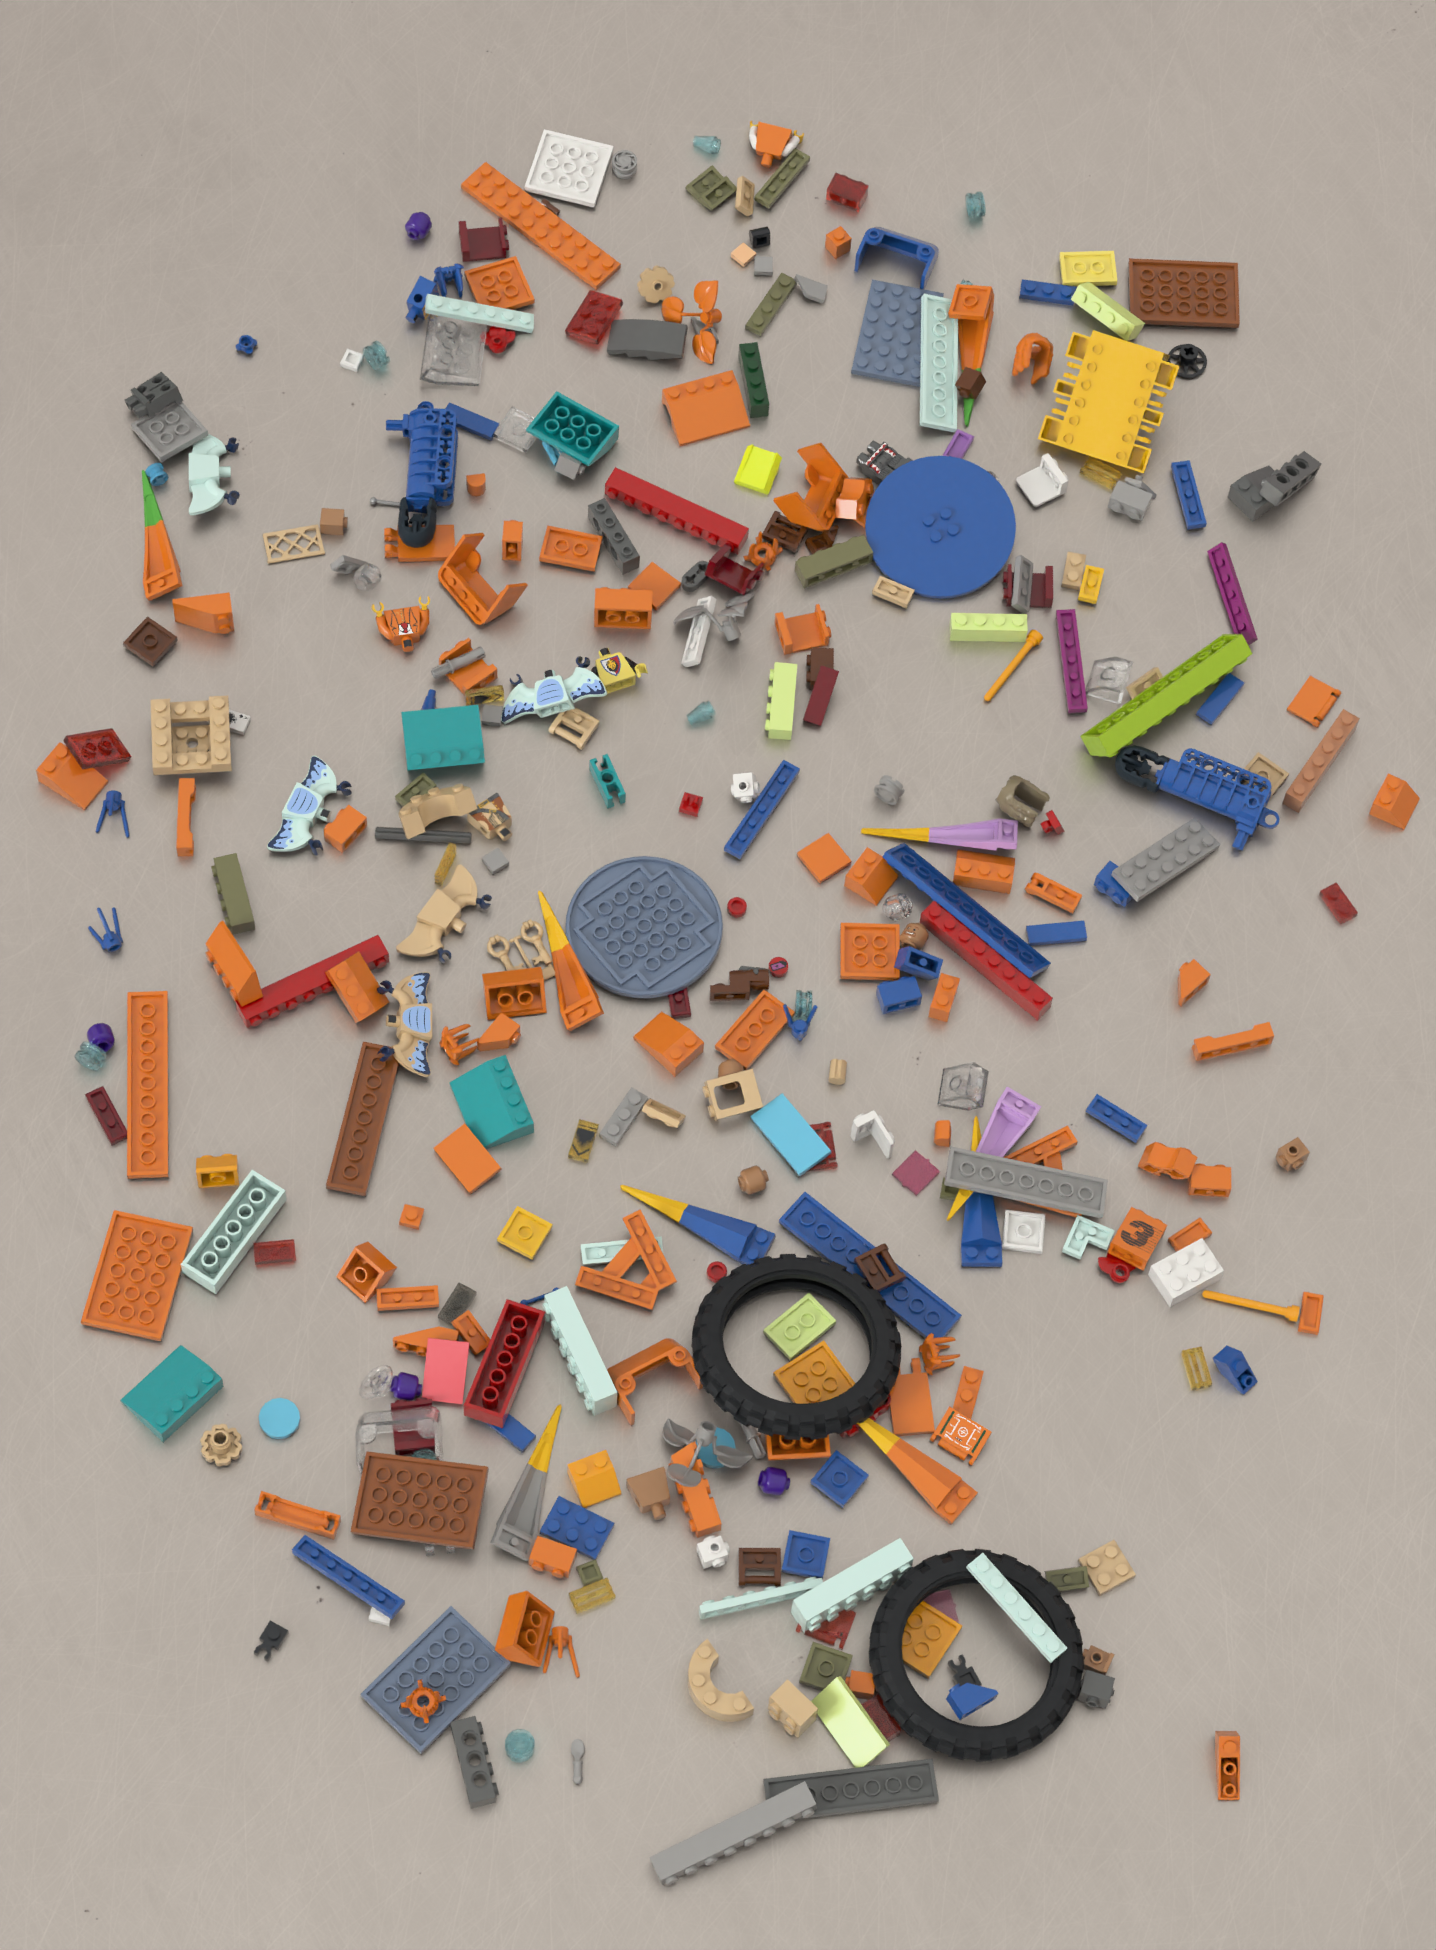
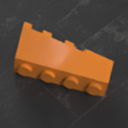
M696 1442L690 1443L673 1454L668 1467L671 1464H682L688 1468L697 1448ZM696 1459L692 1470L699 1472L702 1477L704 1475L701 1459ZM702 1477L701 1482L694 1487H686L675 1482L678 1495L682 1494L684 1499L682 1501L683 1510L685 1513H689L691 1519L688 1520L691 1532H695L697 1538L721 1531L722 1523L714 1498L709 1497L711 1491L708 1479H703Z

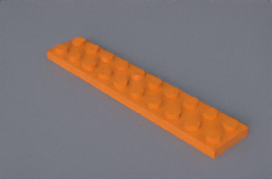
M487 162L482 164L461 183L463 190L595 290L601 287L621 268V264Z
M168 991L127 992L128 1179L168 1177Z

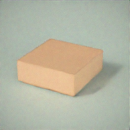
M743 242L731 252L730 257L745 267L754 259L756 252Z

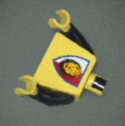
M603 648L598 652L600 658L595 660V666L591 669V672L602 681L607 694L635 685L636 674L640 678L641 673H648L644 663L637 664L631 659L624 657L620 652L611 654L609 648Z

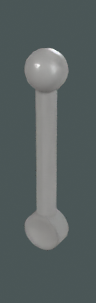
M375 497L370 499V503L373 505L379 503L400 506L399 502L377 500Z

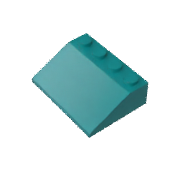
M556 391L527 427L526 432L590 466L606 454L618 440L619 425Z
M479 705L401 712L407 770L485 763Z
M506 1055L488 1060L449 1082L467 1127L485 1149L534 1133V1122Z
M180 1345L120 1401L164 1443L224 1387L223 1380L208 1364Z

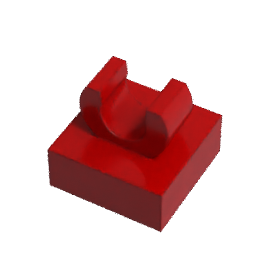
M684 792L679 812L698 817L703 797Z
M1053 810L1045 813L1049 820L1042 822L1040 825L1046 834L1053 830L1058 835L1065 832Z

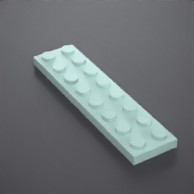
M923 294L921 297L920 426L955 432L957 430V388L955 384L958 374V319L949 318L948 315L952 299Z

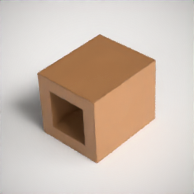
M322 508L320 518L321 534L343 535L344 528L348 527V517H345L344 509Z

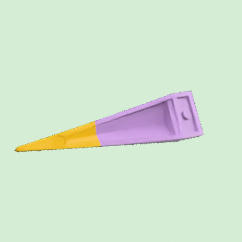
M993 819L969 824L930 828H862L861 833L996 851L997 848H1017L1018 821Z
M1006 1087L993 1110L976 1152L1004 1157L1030 1127L1041 1106L1011 1088ZM959 1189L948 1214L947 1221L954 1216L974 1191Z

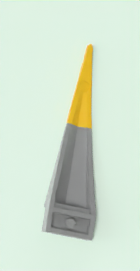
M561 1404L556 1407L500 1515L490 1542L525 1561L529 1560L537 1538L543 1492L562 1408Z

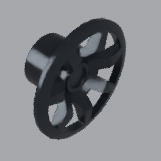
M1192 344L1178 345L1168 354L1170 356L1167 362L1171 363L1170 360L1172 358L1179 360L1175 365L1184 366V374L1180 372L1177 374L1180 377L1194 378L1202 374L1206 369V355L1200 348ZM1180 349L1179 355L1173 354ZM1196 363H1203V367L1199 369ZM1191 367L1196 373L1187 374L1188 368Z

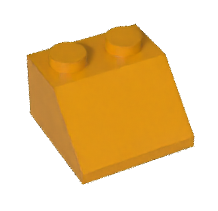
M223 1154L217 1157L204 1155L201 1158H196L198 1187L209 1188L239 1185L237 1155Z
M606 1450L567 1464L568 1476L583 1508H588L622 1494L613 1464Z

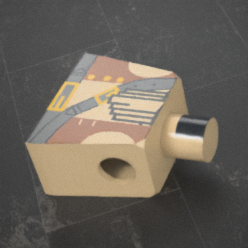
M498 793L478 804V809L467 813V821L486 838L493 839L499 835L503 841H506L512 836L511 831L508 829L512 825V818Z

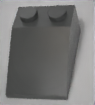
M1269 465L1244 475L1230 486L1228 498L1252 522L1275 506L1259 494L1262 489V481L1266 477H1271L1275 471Z

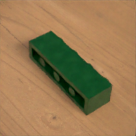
M758 342L739 344L738 358L750 418L766 417L769 415V399Z

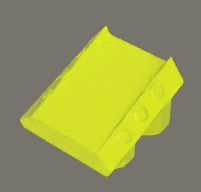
M753 444L747 446L734 483L768 495L773 486L775 476L778 475L782 457L778 453L755 447Z

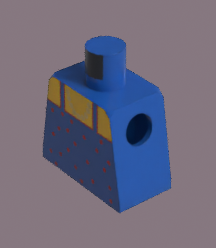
M422 276L419 277L406 302L409 312L405 318L411 323H415L418 317L423 320L428 317L429 314L425 313L427 294L439 296L437 284Z

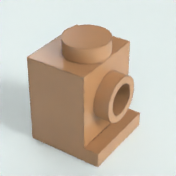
M1093 1645L1090 1646L1089 1650L1085 1648L1083 1651L1084 1670L1106 1675L1115 1654L1107 1653ZM1093 1656L1100 1659V1661H1095Z

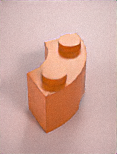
M855 477L844 479L842 492L836 499L835 518L858 519L865 514L870 495L874 491L872 479Z
M1154 1142L1146 1146L1138 1167L1158 1176L1164 1173L1170 1175L1172 1179H1186L1190 1177L1198 1157L1193 1155L1189 1149L1182 1147L1170 1148L1162 1143Z

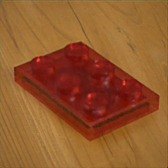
M590 290L565 329L566 335L598 345L623 305L622 299Z
M113 728L67 735L63 740L82 769L129 762L132 757Z

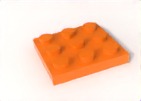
M516 256L464 271V276L476 303L510 310L535 303L534 296Z
M841 923L840 979L892 981L900 979V970L894 968L900 949V924Z

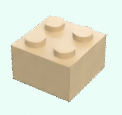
M788 1679L769 1698L768 1713L774 1720L777 1721L779 1719L784 1724V1729L790 1735L794 1734L799 1738L816 1721L818 1708Z

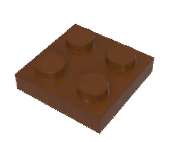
M147 616L123 642V646L154 667L178 639L177 636Z

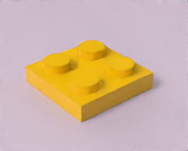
M517 1206L498 1236L497 1242L533 1260L551 1231L553 1224Z

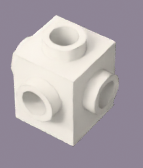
M752 772L733 774L734 784H731L732 795L741 803H750L752 799H757V793H760V785L756 781V776Z
M709 1536L703 1542L697 1544V1553L704 1569L711 1566L714 1568L720 1567L727 1561L730 1549L727 1541L723 1542L721 1536Z

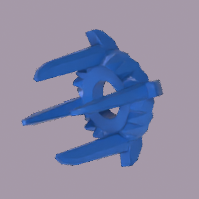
M457 263L454 266L444 268L440 266L435 269L433 282L438 283L442 297L447 295L445 281L448 282L450 280L451 282L452 279L455 280L459 297H462L463 275L461 269L464 267L461 264Z

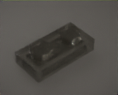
M459 1282L438 1314V1318L452 1325L451 1322L467 1311L477 1292Z

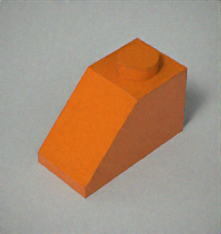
M1195 959L1190 963L1185 962L1179 969L1178 1004L1181 1007L1200 991L1210 979L1211 974Z
M501 1012L477 1041V1050L481 1052L506 1049L512 1043L516 1044L521 1037L520 1025Z

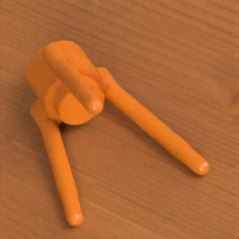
M564 1626L553 1627L552 1635L549 1636L543 1673L547 1672L553 1644L555 1647H558V1657L560 1659L562 1658L563 1647L568 1644L575 1675L577 1678L580 1677L572 1645V1635H569V1629Z

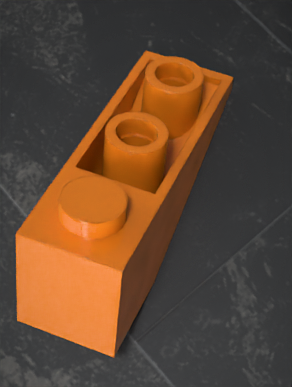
M438 1326L393 1337V1347L401 1352L413 1351L420 1356L426 1357L428 1338L459 1341V1331Z
M1215 1731L1218 1800H1240V1735L1237 1731Z

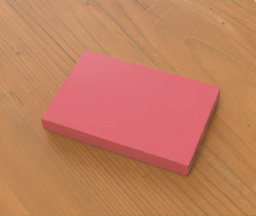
M428 1338L422 1397L437 1402L463 1404L470 1342Z

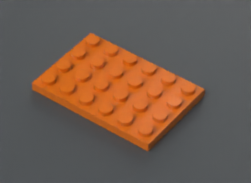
M114 1210L82 1315L81 1324L162 1341L182 1271L181 1263L186 1257L193 1227Z

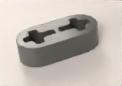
M697 562L683 575L681 586L685 591H695L709 578L705 575L704 571L699 574V569H707L708 562Z

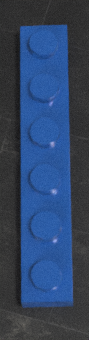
M785 760L781 762L724 846V851L741 860L799 774L800 768Z
M304 1535L293 1547L292 1554L390 1619H393L405 1605V1600L308 1536Z

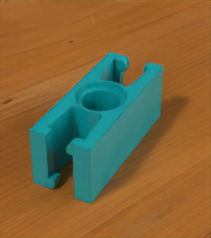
M608 754L602 755V763L600 765L602 768H606L602 771H599L596 766L598 762L596 758L589 760V770L607 809L614 807L613 797L609 795L613 791L617 793L620 804L625 803L626 793Z

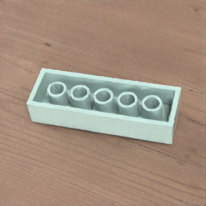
M251 1170L181 1263L182 1273L217 1294L287 1200L286 1191Z
M565 1286L544 1295L542 1306L545 1311V1321H550L552 1336L555 1340L558 1339L561 1345L559 1346L560 1353L563 1358L567 1357L569 1362L567 1364L568 1370L571 1375L575 1374L577 1379L575 1383L580 1393L583 1392L586 1398L584 1403L587 1410H592L595 1416L617 1407V1390L568 1287Z
M901 1538L795 1598L791 1614L804 1633L809 1630L814 1632L821 1627V1623L827 1620L831 1622L839 1616L840 1612L844 1610L847 1612L857 1606L856 1603L859 1601L871 1599L876 1591L888 1589L892 1582L899 1579L901 1575L912 1567L914 1558Z

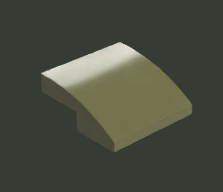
M712 165L690 182L685 189L703 206L712 211L734 194L737 187L727 176L723 177Z

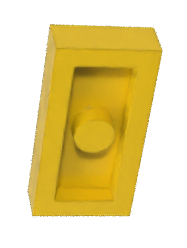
M1086 565L1078 600L1093 604L1097 603L1104 573L1103 568Z

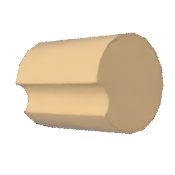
M833 1059L830 1061L828 1080L830 1083L835 1085L845 1083L847 1062L845 1060Z

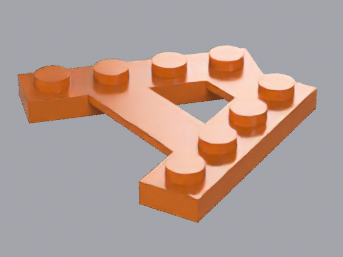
M1067 1125L1003 1158L1036 1165L1043 1162V1166L1063 1170L1060 1153L1077 1145L1078 1141ZM1026 1203L1072 1217L1082 1216V1214Z
M640 1209L622 1218L631 1235L629 1241L602 1272L581 1265L575 1286L653 1311L659 1291L677 1283V1280ZM641 1256L649 1271L648 1276L641 1284L622 1279L623 1275Z

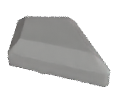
M1136 475L1135 479L1125 478V483L1152 493V499L1156 498L1157 494L1142 481V476Z

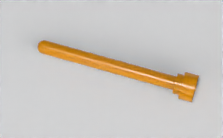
M1033 629L1028 633L1025 645L985 694V701H990L1030 649L1041 643L1043 640L1041 633Z
M1209 1290L1202 1292L1204 1298L1284 1315L1285 1318L1289 1319L1288 1321L1297 1322L1300 1306L1292 1305L1286 1308Z

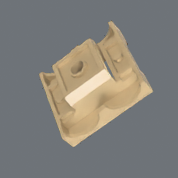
M228 695L209 696V700L170 702V699L150 700L154 775L232 771ZM210 721V725L172 727V723ZM191 741H195L198 743V745L194 748H190L187 746V744Z

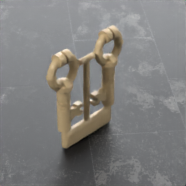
M531 919L523 922L521 936L526 941L534 943L540 954L538 957L531 958L532 962L535 961L534 966L538 965L539 962H544L548 966L542 969L544 981L554 977L555 970L552 966V960L541 941L543 927ZM529 927H537L538 935L528 937L525 930L529 929ZM497 934L489 938L487 949L492 956L501 959L507 971L526 969L522 967L524 966L523 963L513 967L508 957L509 942L516 943L528 968H533L518 941L521 939L520 935L507 941V939ZM502 941L505 949L498 953L493 951L492 945Z

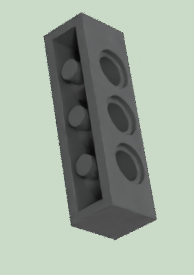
M1303 451L1301 454L1295 455L1289 463L1285 462L1280 470L1276 469L1271 477H1266L1261 483L1262 489L1259 494L1277 507L1315 478L1322 463Z
M603 498L589 504L588 518L598 535L603 536L602 541L622 575L639 568L640 555L606 499Z
M476 1716L450 1722L470 1808L473 1809L496 1803L495 1796L499 1795L496 1782L492 1783L490 1775H494L491 1762L487 1763L485 1755H488L489 1752L486 1742L481 1740L480 1735L484 1734L481 1721L477 1722ZM467 1738H474L476 1740L473 1745H467L464 1741ZM472 1758H478L481 1760V1763L473 1766L469 1761ZM478 1778H483L486 1781L483 1786H477L474 1782Z

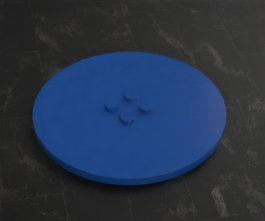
M929 456L910 461L898 467L880 483L867 509L865 532L866 540L873 551V560L888 579L914 589V594L946 599L970 594L988 584L999 574L1007 563L1013 549L1016 521L1014 509L1006 491L985 469L961 458Z

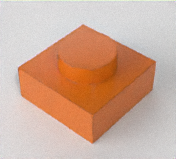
M405 1204L399 1225L419 1230L424 1215V1208Z

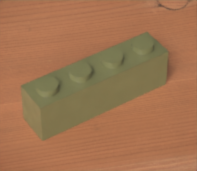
M864 535L855 536L846 542L836 543L828 549L818 550L810 556L800 557L795 562V572L803 587L807 588L871 563L873 551Z
M237 853L213 858L214 866H211L213 877L218 878V883L215 884L217 893L222 894L223 900H220L222 912L226 911L227 917H224L226 926L231 928L232 935L255 930V922Z

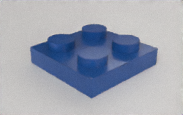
M836 1450L811 1479L810 1483L843 1508L868 1479L869 1474Z
M789 1530L781 1572L805 1577H816V1579L822 1578L823 1580L830 1538Z

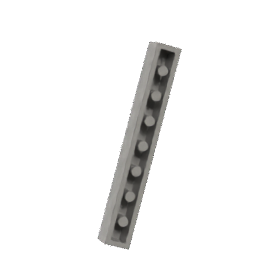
M804 1781L651 1856V1863L662 1885L665 1883L667 1885L673 1884L679 1880V1876L685 1873L686 1875H691L698 1871V1867L704 1864L709 1866L717 1862V1858L724 1854L725 1856L734 1854L737 1851L736 1848L745 1845V1847L750 1846L757 1841V1838L763 1835L768 1837L776 1832L775 1829L781 1826L786 1828L793 1825L795 1819L801 1816L807 1818L815 1813L814 1810L817 1809L816 1802Z

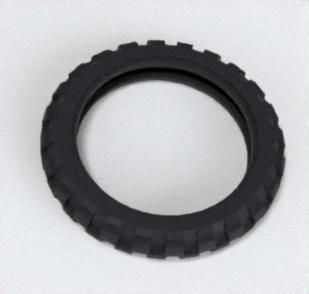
M780 1254L779 1258L766 1256L755 1259L754 1263L742 1264L731 1270V1274L727 1277H722L712 1287L710 1293L705 1295L700 1304L697 1316H695L691 1344L695 1370L699 1373L700 1382L706 1392L713 1396L714 1402L724 1412L731 1413L734 1416V1420L748 1427L751 1425L758 1428V1432L772 1437L773 1434L785 1436L784 1439L800 1440V1437H810L813 1440L827 1438L828 1434H841L852 1429L853 1425L863 1423L889 1397V1393L895 1385L901 1362L902 1345L900 1333L897 1329V1321L892 1310L887 1308L885 1299L876 1289L873 1290V1288L871 1289L868 1286V1281L857 1273L851 1274L846 1271L847 1267L834 1261L829 1264L821 1261V1257L807 1255L806 1258L796 1257L795 1254ZM787 1289L814 1292L832 1299L854 1316L866 1335L870 1351V1361L860 1380L839 1396L822 1402L808 1404L779 1401L754 1390L732 1368L723 1344V1333L729 1319L746 1302L764 1293Z
M952 1550L945 1554L929 1557L915 1567H911L901 1575L884 1596L876 1612L869 1638V1664L872 1670V1679L876 1691L880 1694L883 1705L890 1716L895 1718L901 1725L900 1728L911 1738L914 1737L922 1742L923 1746L959 1760L970 1759L976 1762H986L1001 1758L1007 1759L1042 1743L1059 1727L1071 1710L1081 1686L1084 1670L1083 1642L1080 1629L1077 1628L1075 1616L1069 1604H1066L1061 1597V1592L1052 1582H1048L1043 1578L1041 1572L1032 1566H1027L1017 1561V1558L1004 1553L1002 1555L992 1553L991 1550ZM982 1553L985 1554L1067 1647L1064 1653L1050 1663L1048 1682L1037 1703L1020 1717L994 1726L966 1725L950 1720L936 1712L924 1702L912 1686L902 1657L904 1628L914 1609L928 1596L943 1588L959 1584H980L966 1567Z

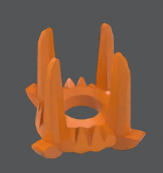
M760 531L758 537H755L756 544H751L748 555L743 557L745 561L752 562L757 566L761 562L765 563V570L770 571V566L775 562L777 555L783 550L782 547L778 548V540L776 538L773 540V546L768 542H762V532ZM765 550V558L760 557L758 552Z
M463 1024L448 1030L447 1026L443 1028L439 1044L449 1056V1061L455 1065H460L458 1060L477 1049V1046H473L462 1051V1049L477 1042L479 1038L458 1045L457 1041L469 1035V1033L453 1036L471 1027L469 1024Z
M931 1333L926 1337L923 1344L919 1346V1352H921L925 1364L924 1370L928 1374L933 1375L932 1370L950 1367L955 1363V1361H942L960 1357V1354L941 1356L938 1354L941 1349L950 1348V1346L936 1344L955 1341L954 1337L933 1338L934 1334Z
M421 1679L418 1680V1688L406 1697V1702L400 1704L401 1708H409L412 1714L423 1718L424 1724L429 1723V1716L433 1715L438 1709L439 1703L446 1700V1696H440L438 1691L424 1687ZM426 1696L430 1702L427 1706L420 1707L417 1704L418 1698Z

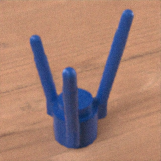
M111 790L106 793V800L103 801L96 832L100 831L106 809L109 810L108 815L112 816V812L120 808L126 837L130 836L125 812V801L121 800L122 794L120 792Z
M98 907L99 917L106 930V934L103 936L104 939L102 940L91 926L88 929L101 944L103 950L107 949L108 952L116 951L122 947L121 943H123L116 908H112L115 934L114 931H110L101 908Z
M784 1004V1012L788 1020V1026L792 1028V1035L799 1041H802L807 1035V1030L817 1010V1005H814L806 1021L796 1020L793 1022L787 1005Z

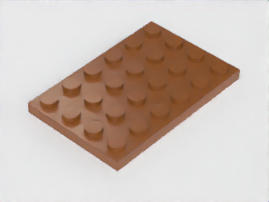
M1129 258V312L1145 324L1239 328L1238 263Z
M366 1451L351 1533L474 1550L489 1468L487 1466Z

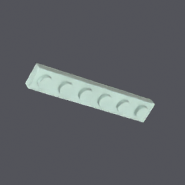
M427 294L425 313L527 333H532L534 330V314L432 294Z
M984 1553L967 1565L968 1571L1050 1663L1067 1650L1063 1642Z
M810 1577L805 1579L804 1582H788L783 1587L778 1588L770 1586L756 1593L755 1591H748L743 1596L735 1597L731 1595L717 1602L708 1600L699 1605L700 1619L794 1599L823 1583L822 1578Z

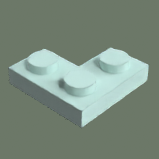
M1077 1215L1062 1252L1081 1260L1088 1243L1107 1250L1115 1230Z

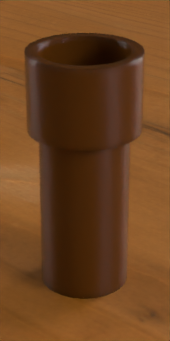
M543 199L541 201L542 205L557 216L559 215L560 210L550 204L548 200Z

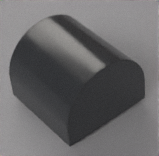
M767 226L749 230L752 248L770 245V230Z

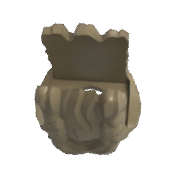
M1013 775L995 800L1002 812L1007 813L1019 823L1030 828L1038 813L1016 800L1014 796L1019 797L1039 811L1043 810L1045 803L1049 801L1050 797L1046 792L1041 791L1034 784L1030 783L1029 780Z

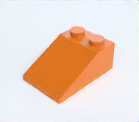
M230 592L172 599L175 622L215 634H227L234 631Z
M61 742L58 743L36 769L39 782L83 810L87 809L108 784V780L75 751Z
M662 1011L633 1036L674 1077L702 1054L704 1049V1041L691 1029Z

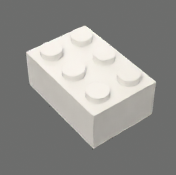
M1203 1238L1151 1265L1148 1275L1168 1306L1172 1307L1221 1280L1224 1270Z

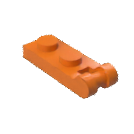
M1036 872L1031 877L1032 881L1025 887L1027 893L1036 895L1072 914L1082 899L1081 894Z

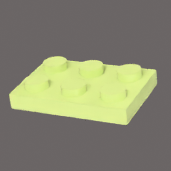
M808 1293L763 1330V1333L791 1361L836 1324V1320Z

